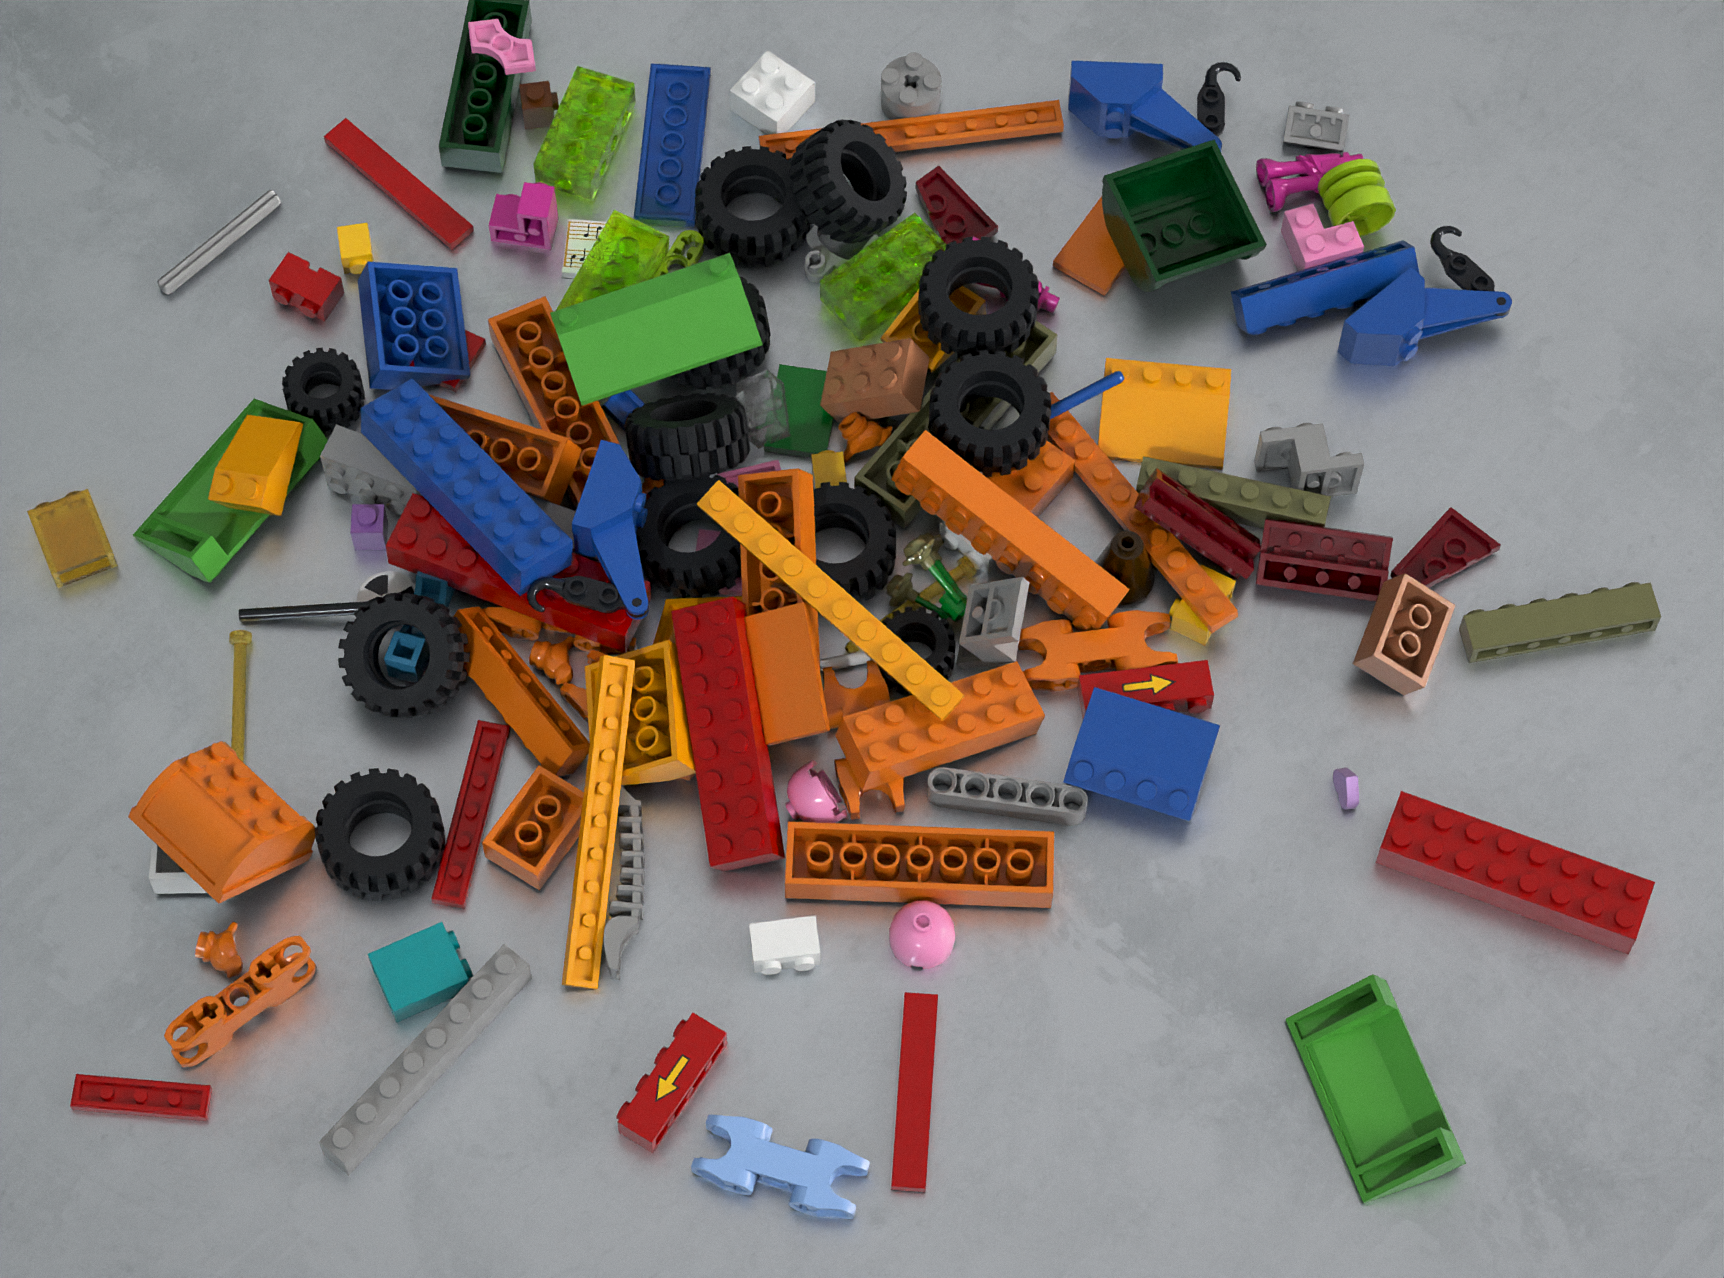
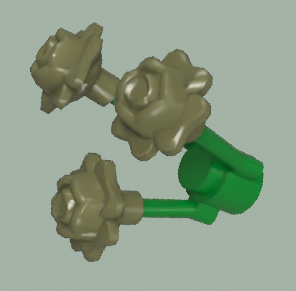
M927 532L925 535H919L916 539L910 541L903 549L906 560L902 563L903 566L920 564L925 571H930L946 591L939 599V603L942 605L941 608L920 597V593L912 589V573L907 572L904 576L895 575L887 585L886 594L891 597L889 605L892 607H896L899 603L907 600L912 604L918 603L930 611L934 610L939 613L941 619L945 618L947 620L950 617L954 622H957L965 614L968 597L960 590L941 562L942 557L938 553L940 547L944 544L941 534L933 536Z

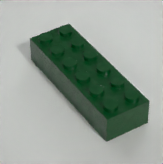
M529 0L468 1L438 146L442 166L502 173L522 73L506 75L503 66L495 58L486 54L472 53L468 22L499 19L501 27L509 35L519 39H529L532 23Z

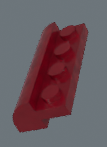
M1156 468L1139 493L1134 508L1237 579L1242 576L1247 580L1254 571L1253 559L1261 550L1260 539Z
M1265 518L1261 550L1259 551L1256 585L1376 602L1383 583L1388 580V567L1393 537Z

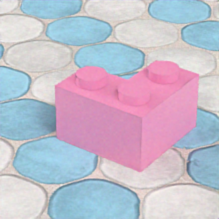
M1314 204L1284 212L1281 232L1297 271L1363 252L1364 245L1353 221L1324 229Z

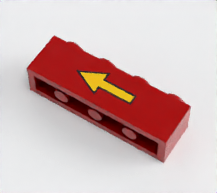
M1208 660L1079 675L1077 687L1082 719L1085 716L1094 687L1175 712L1188 711L1192 714L1202 713L1207 709H1211L1214 699Z
M693 1012L687 1021L682 1019L673 1033L675 1038L668 1048L664 1046L659 1051L654 1061L655 1068L650 1075L644 1074L635 1088L637 1094L631 1103L626 1101L621 1106L616 1116L619 1133L651 1153H654L728 1044L725 1031Z

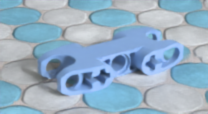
M708 1115L705 1123L706 1129L727 1140L731 1148L726 1155L719 1159L694 1158L691 1165L693 1173L724 1190L742 1195H751L756 1182L790 1191L792 1194L788 1203L789 1206L812 1216L841 1219L854 1218L856 1205L836 1195L830 1186L834 1179L841 1175L867 1176L870 1167L869 1161L838 1144L821 1139H809L806 1150L803 1152L769 1142L773 1130L762 1122L746 1117Z

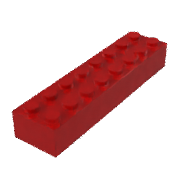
M412 493L386 544L388 563L415 574L420 571L448 582L449 587L626 653L642 620L630 618L623 609L614 613H603L568 603L556 592L547 589L539 591L536 595L537 602L545 607V611L539 612L534 610L527 600V592L519 596L423 496ZM572 553L571 565L552 576L554 578L583 576L610 583L600 563ZM644 580L648 603H650L651 582Z
M732 596L671 611L710 867L725 872L785 859L768 745L765 744L744 617L747 616L746 604Z
M1403 791L1400 792L1375 862L1628 955L1636 941L1655 885L1654 881Z

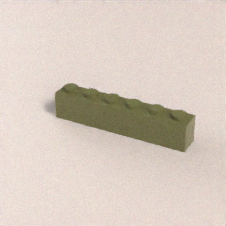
M1143 456L1136 486L1138 493L1141 492L1149 477L1158 468L1237 524L1263 529L1266 518L1325 527L1331 496Z
M1631 582L1622 586V588L1609 590L1603 587L1595 589L1588 594L1578 595L1577 593H1569L1559 599L1548 601L1540 598L1525 605L1506 604L1491 611L1473 610L1463 615L1459 631L1468 663L1655 631L1661 619V614L1651 582L1645 584Z

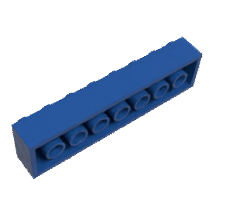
M413 378L361 407V433L519 596L525 594L530 585L537 579L552 577L571 565L572 539Z

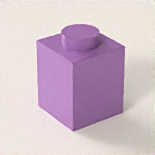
M352 504L350 533L355 550H386L388 519L384 504Z

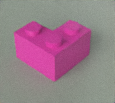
M524 182L521 197L515 194H496L489 221L491 241L551 250L558 223L555 187L541 182Z

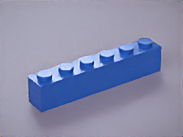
M1403 240L1231 291L1237 326L1247 334L1258 335L1266 332L1267 328L1271 326L1292 325L1296 323V319L1301 317H1319L1324 315L1325 310L1335 307L1337 309H1345L1353 306L1355 301L1362 299L1371 300L1409 268L1412 267L1419 273L1415 247Z

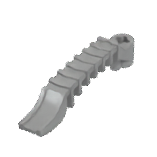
M621 785L617 815L623 816L618 817L617 823L618 832H620L619 847L633 851H621L620 864L623 867L620 869V882L633 884V886L617 885L616 898L619 901L610 902L609 915L613 918L607 922L604 929L607 967L611 979L620 980L622 951L628 941L639 934L640 919L643 920L644 915L642 904L644 902V887L642 885L645 884V872L642 867H645L644 851H642L644 850L642 817H640L642 816L641 800H635L626 791L624 785Z

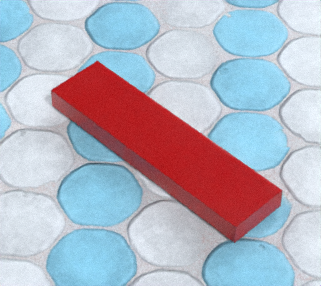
M76 1074L70 1107L72 1110L207 1121L212 1087L211 1085Z

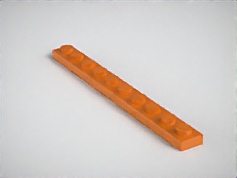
M1059 100L861 123V125L864 124L873 128L875 134H881L886 139L885 143L888 147L891 146L895 152L1063 132L1064 129ZM820 129L759 136V146L769 147V151L773 153L779 150L785 153L786 159L789 160L792 158L793 153H795L796 147Z
M1050 392L1051 405L1060 401L1053 392ZM1066 411L1050 419L1047 439L1054 446L1075 459L1074 471L1125 531L1135 532L1141 537L1150 561L1207 629L1213 633L1237 618L1238 610L1171 532L1134 508L1139 493L1072 414Z

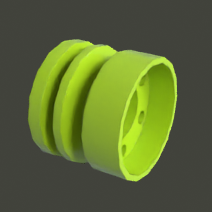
M1356 159L1342 163L1324 174L1318 182L1317 189L1323 199L1324 206L1329 210L1328 216L1332 226L1353 221L1359 236L1363 237L1380 230L1395 216L1396 208L1388 190L1384 187L1385 181L1381 176L1380 169L1373 160Z

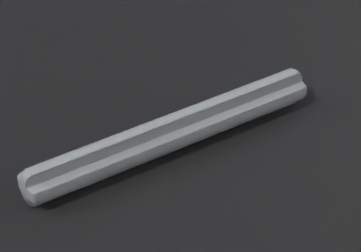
M272 190L267 191L157 281L159 288L166 295L174 292L281 204L279 196Z

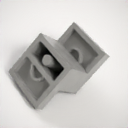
M1302 423L1291 428L1271 427L1265 431H1260L1254 459L1256 472L1288 468L1291 487L1294 489L1331 497L1357 494L1364 468L1362 453L1352 454L1350 452H1343L1330 457L1323 423L1314 425L1312 423Z
M1023 577L970 585L959 641L960 645L956 662L958 666L962 669H970L1016 661L1030 582Z

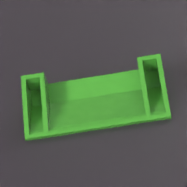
M730 253L550 313L582 406L763 345Z
M253 399L136 530L133 536L189 575L211 583L269 516V514L227 508L208 500L215 468L247 415L303 423L287 495L309 469L320 460V455L328 441L313 419Z
M1372 974L1285 1019L1363 1203H1368L1435 1179L1466 1164L1385 979Z

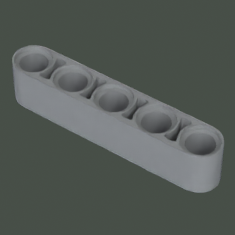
M946 767L934 769L927 779V797L933 805L938 807L1068 826L1080 824L1085 819L1087 812L1088 796L1083 789L1077 786ZM944 783L950 788L946 791H939L934 786ZM977 788L982 793L978 796H973L967 793V790ZM1002 793H1011L1015 796V798L1012 800H1003L999 797V795ZM1036 797L1044 798L1047 801V803L1044 805H1037L1033 803L1032 800ZM1075 802L1080 808L1070 810L1065 807V804Z

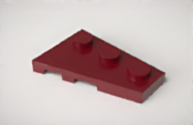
M937 166L915 182V189L944 251L946 244L952 241H956L959 244L966 237L974 236L981 240V236L992 237L998 233V225L940 166Z
M1450 507L1391 571L1390 577L1394 578L1406 573L1430 588L1499 551L1501 544Z

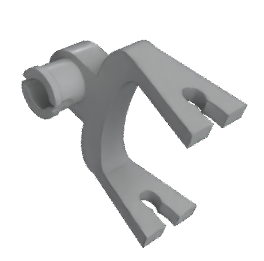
M814 225L806 235L807 245L811 252L805 257V275L809 281L814 283L823 282L834 270L846 276L854 275L881 250V245L879 244L880 237L876 234L873 235L856 258L848 260L835 255L821 243L819 236L822 233Z

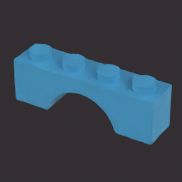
M418 571L414 594L432 598L436 603L443 604L448 608L455 588L449 587L447 581ZM403 625L399 631H394L384 657L388 676L413 683L421 679L430 656V649L424 634L418 628L411 625Z

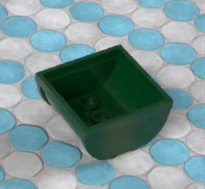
M1215 139L1104 175L1102 207L1107 230L1133 283L1144 292L1158 290L1166 283L1237 259L1246 260L1255 257L1267 245Z

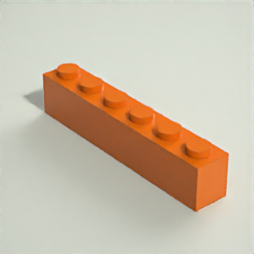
M480 606L458 609L453 617L458 618L462 624L458 629L460 633L466 634L468 644L463 645L464 652L470 653L469 662H464L463 665L467 675L476 682L484 692L487 700L493 703L503 716L504 721L513 728L521 738L524 746L533 753L543 768L558 777L573 774L589 754L590 742Z

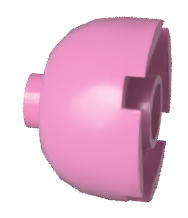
M811 760L795 771L789 779L787 795L790 801L785 803V806L794 820L801 818L804 822L837 823L847 816L846 808L840 812L836 804L842 802L840 795L824 770L818 773L813 767L818 763Z
M928 900L913 901L904 905L894 915L889 928V943L895 957L904 965L930 969L942 964L951 955L953 950L955 926L949 913L939 904Z

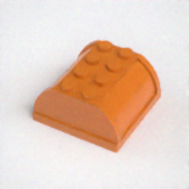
M223 741L214 743L170 764L150 784L137 805L132 807L128 816L218 904L309 861L313 853L311 848L315 840V826L306 817L300 816L272 788L237 757L236 752Z

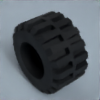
M323 347L316 348L314 353H310L309 350L303 352L304 357L301 359L298 356L292 360L293 366H287L285 370L286 376L282 378V390L288 411L313 419L324 435L327 430H331L332 434L336 424L345 428L350 427L349 421H356L359 418L358 411H361V407L364 406L363 400H365L360 371L357 369L354 360H349L348 355L344 352L337 355L336 349L329 348L328 352H324ZM322 384H333L339 387L335 394L327 398L319 399L308 395L313 388Z
M911 606L905 607L904 613H901L899 609L892 612V619L886 617L882 621L905 644L920 642L927 645L933 653L924 660L946 680L950 678L951 670H953L955 664L956 641L954 640L953 629H948L949 622L945 618L939 620V613L934 610L930 614L926 613L925 607H919V611H913ZM878 665L883 679L885 678L887 687L891 689L893 686H896L897 693L904 694L906 689Z

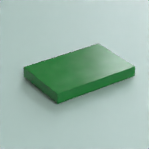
M779 364L764 451L811 458V454H818L821 451L828 450L834 418L820 406L827 371Z

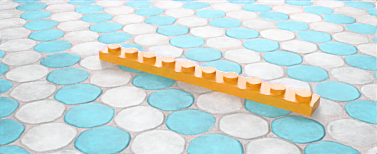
M720 480L697 503L701 510L942 722L964 698V694Z
M603 655L599 659L562 985L592 990L598 989L635 660Z

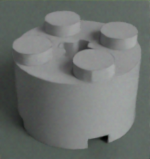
M916 52L909 53L907 56L899 57L890 62L881 73V108L884 114L890 120L936 115L941 102L942 83L937 67Z

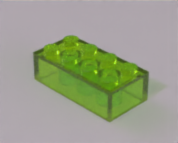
M614 210L556 311L653 279L669 252V236Z

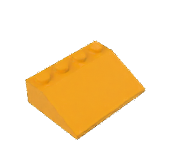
M1106 358L1104 377L1116 371H1121L1125 378L1122 383L1102 393L1098 446L1110 460L1142 463L1144 456L1196 468L1223 470L1231 369Z
M665 640L615 656L635 660L621 785L671 781L696 773L676 644L670 640ZM599 662L585 666L589 740Z

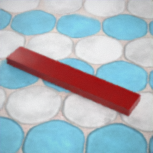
M347 118L342 120L324 136L325 143L451 250L474 231L473 225Z
M477 721L431 898L434 904L465 909L511 731L509 725Z
M909 992L904 994L891 1190L926 1191L938 994Z

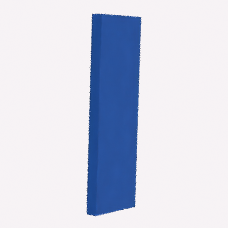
M651 63L634 209V224L695 228V189L701 175L711 67Z

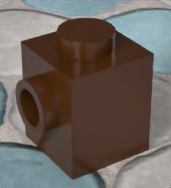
M549 81L519 84L525 130L555 126L554 111L559 110L557 92H551Z

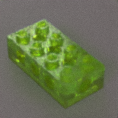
M577 66L533 163L535 181L554 186L556 190L593 201L636 104L634 83Z
M913 213L821 279L820 300L860 341L904 309L919 289V281L925 264L929 261L932 262V255L937 250L945 251L946 243L916 213Z

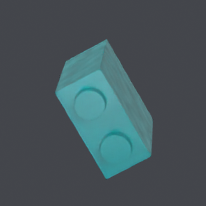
M443 922L368 953L371 967L397 1023L453 999L469 982V978L473 977L466 958L460 960L455 951L460 949L453 930L447 932Z

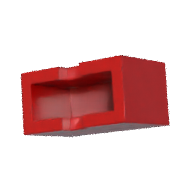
M288 252L269 279L272 296L283 305L290 304L299 308L304 315L310 318L317 317L326 321L345 293L341 277L321 267L316 272L309 268L310 262Z

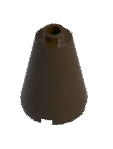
M1132 531L1117 533L1096 559L1095 563L1130 589L1117 608L1133 607L1142 603L1152 590L1155 578L1154 570L1141 537Z

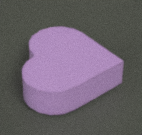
M1346 767L1335 769L1333 772V782L1341 807L1344 810L1356 808L1359 804L1358 776Z

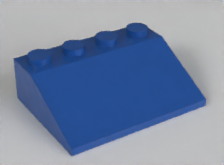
M368 261L358 279L369 388L393 390L412 378L421 387L440 384L441 381L469 379L471 375L457 268ZM413 360H414V367H413V366H410V364L412 363Z
M1094 687L1063 782L1191 821L1220 725Z

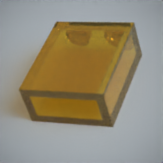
M88 489L70 492L64 498L53 502L40 503L34 509L27 511L57 588L118 566Z

